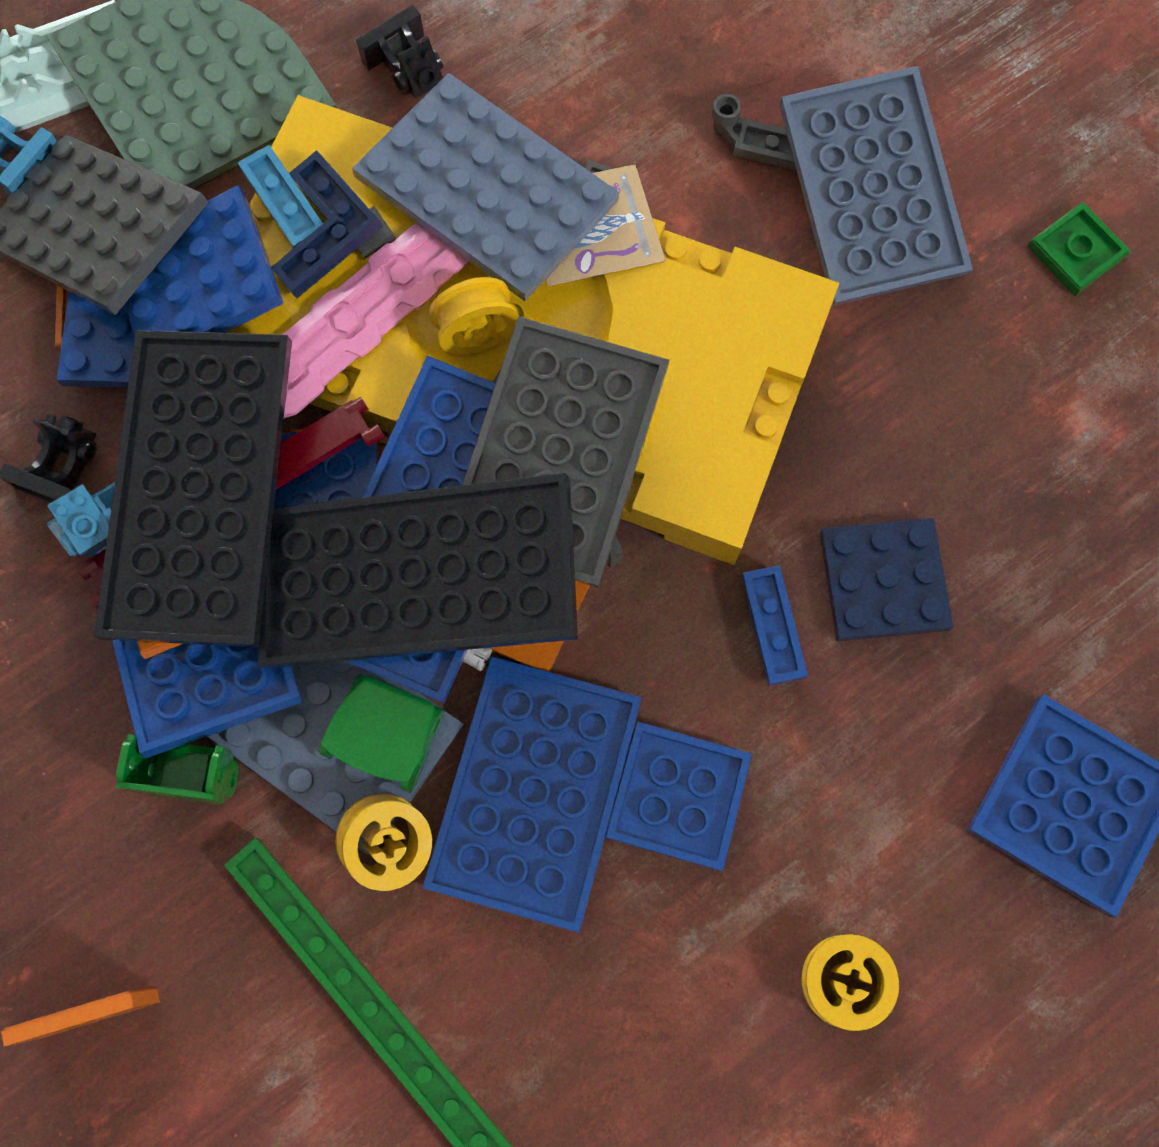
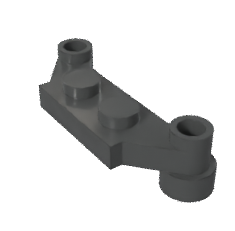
M722 94L714 100L712 109L713 129L717 134L722 135L734 149L733 156L797 171L785 128L743 119L740 116L741 102L732 94Z

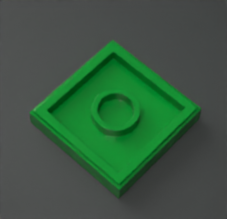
M1083 201L1031 239L1027 245L1074 296L1094 283L1131 253V250Z

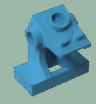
M0 116V185L6 194L10 196L13 192L19 191L18 189L27 180L32 169L40 165L48 156L57 140L52 133L41 127L29 141H25L14 134L16 128L8 120ZM9 147L19 152L11 162L1 158Z
M115 482L92 496L85 486L81 484L47 505L55 517L47 523V526L69 556L79 554L87 558L106 547Z

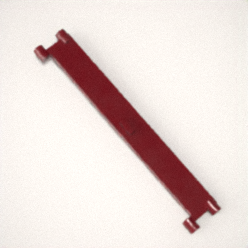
M362 397L349 401L281 442L276 490L361 438L370 447L385 437L378 424L369 428L361 416L362 413L369 410ZM106 549L77 567L78 573L84 580H88L91 577L94 580L98 593L90 597V601L97 610Z

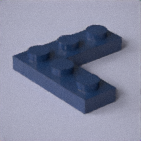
M317 150L289 174L328 220L271 267L296 298L300 297L383 227L379 219Z

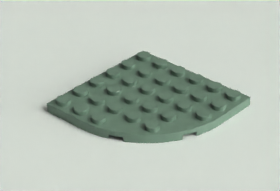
M118 0L47 35L50 44L123 159L192 189L236 167L239 161L264 147L272 146L297 95L337 108L335 102L290 36L265 14L239 0Z

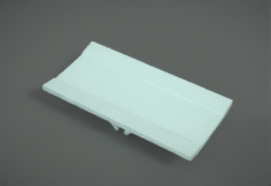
M114 0L34 29L17 24L14 27L18 35L10 38L6 29L1 30L0 116L4 117L16 128L15 133L90 106L50 44L47 35L114 3Z

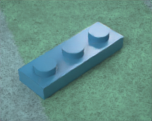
M270 145L238 162L241 172L292 248H295L323 224Z

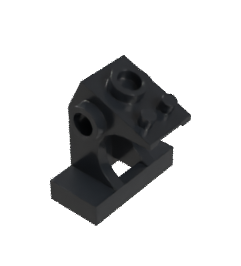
M411 5L356 39L361 62L370 71L383 62L392 73V78L402 93L407 91L413 97L418 98L434 88L443 79L440 71L443 69V63L437 52L433 50L427 36L424 37L421 14L414 5Z
M47 414L46 419H34L33 423L40 428L37 442L42 445L38 457L29 467L22 470L4 463L0 471V478L12 488L48 503L72 491L86 463H89L94 458L97 450V445L94 442L97 433L83 428L84 422L73 417L61 415L60 420H56L57 416ZM60 453L69 455L65 467L60 474L51 471Z

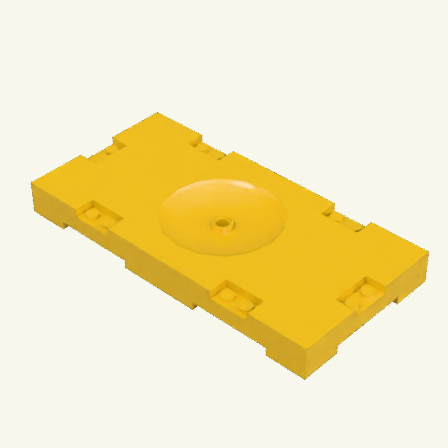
M297 95L271 146L288 173L317 150L369 209L373 206L376 207L396 239L416 223L356 179L353 174L352 168L392 127ZM301 190L322 223L326 222L328 219ZM255 192L249 205L272 267L293 248ZM652 218L666 261L548 286L545 280L526 301H523L510 291L511 298L509 304L516 308L519 317L669 359V367L621 519L663 534L664 540L734 565L742 549L840 283L738 247H734L733 252L730 253L666 231V222ZM357 248L298 298L290 292L273 271L284 303L226 333L283 335L312 310L313 304L330 290L338 289L369 263V257L364 259ZM469 262L437 289L438 294L419 310L414 309L382 336V342L363 358L358 357L324 386L325 390L309 404L333 412L349 401L362 397L369 410L361 414L366 424L371 427L378 424L380 429L387 432L390 437L427 356L493 382L502 367L512 335L501 344L489 350L470 355H454L445 352L440 347L438 341L440 329L432 324L429 316L432 302L446 289L465 280L490 276Z

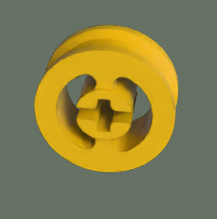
M491 277L473 278L455 284L437 296L430 306L429 316L432 324L440 329L438 341L440 347L445 352L454 355L480 353L501 344L513 334L519 314L516 308L509 304L511 295L506 283Z
M378 793L358 800L344 813L336 831L335 843L341 863L358 883L372 890L390 891L409 884L423 871L432 850V834L425 817L409 802L397 795ZM394 817L405 819L408 825L409 840L407 847L400 841L405 839V836L391 823ZM361 833L367 842L363 844V847L377 861L373 866L361 863L358 857L357 848ZM388 835L390 838L384 841V847L379 848L378 845L383 843V836Z
M846 934L824 939L810 951L802 968V990L809 1007L820 1019L835 1027L851 1031L872 1028L885 1020L896 1004L899 993V978L896 966L886 950L867 937ZM844 951L847 954V959L845 962L836 964L830 972L839 975H850L851 971H853L852 978L854 980L872 984L871 975L863 965L864 960L867 959L875 970L877 978L876 993L871 1003L863 1010L853 1012L852 1005L854 1002L865 999L869 994L867 991L849 988L846 993L847 986L844 983L828 980L829 989L836 997L835 1003L831 1005L823 993L821 985L823 968L827 961L838 952Z

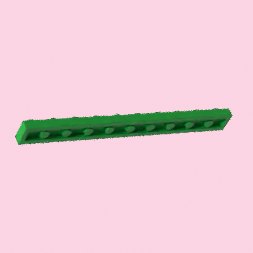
M254 838L224 865L453 1147H514L259 838Z

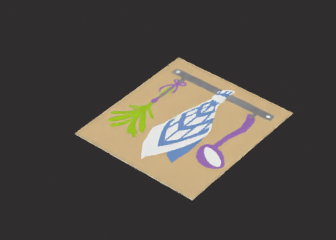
M636 165L593 173L619 192V200L547 277L548 286L666 261Z

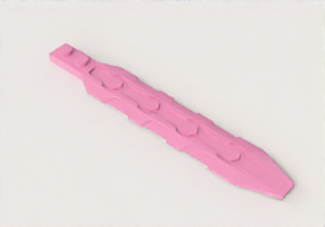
M416 222L394 242L386 243L369 257V263L338 289L330 290L313 304L312 310L283 334L288 335L292 340L284 418L296 415L325 390L324 386L358 357L363 358L382 342V336L414 309L419 310L438 294L437 289L470 261Z

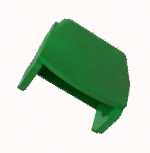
M359 674L352 682L343 703L334 714L321 741L319 754L328 759H332L335 756L344 763L367 774L402 782L400 788L411 793L427 761L431 744L444 715V709L433 705L432 702L371 676Z
M127 734V739L122 744L117 766L116 788L153 797L216 805L225 803L228 798L233 796L238 782L239 767L230 749L218 745L215 748L185 744L145 759L139 752L137 736Z

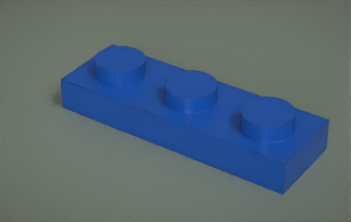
M780 565L743 572L741 579L767 685L773 686L806 679L808 674Z

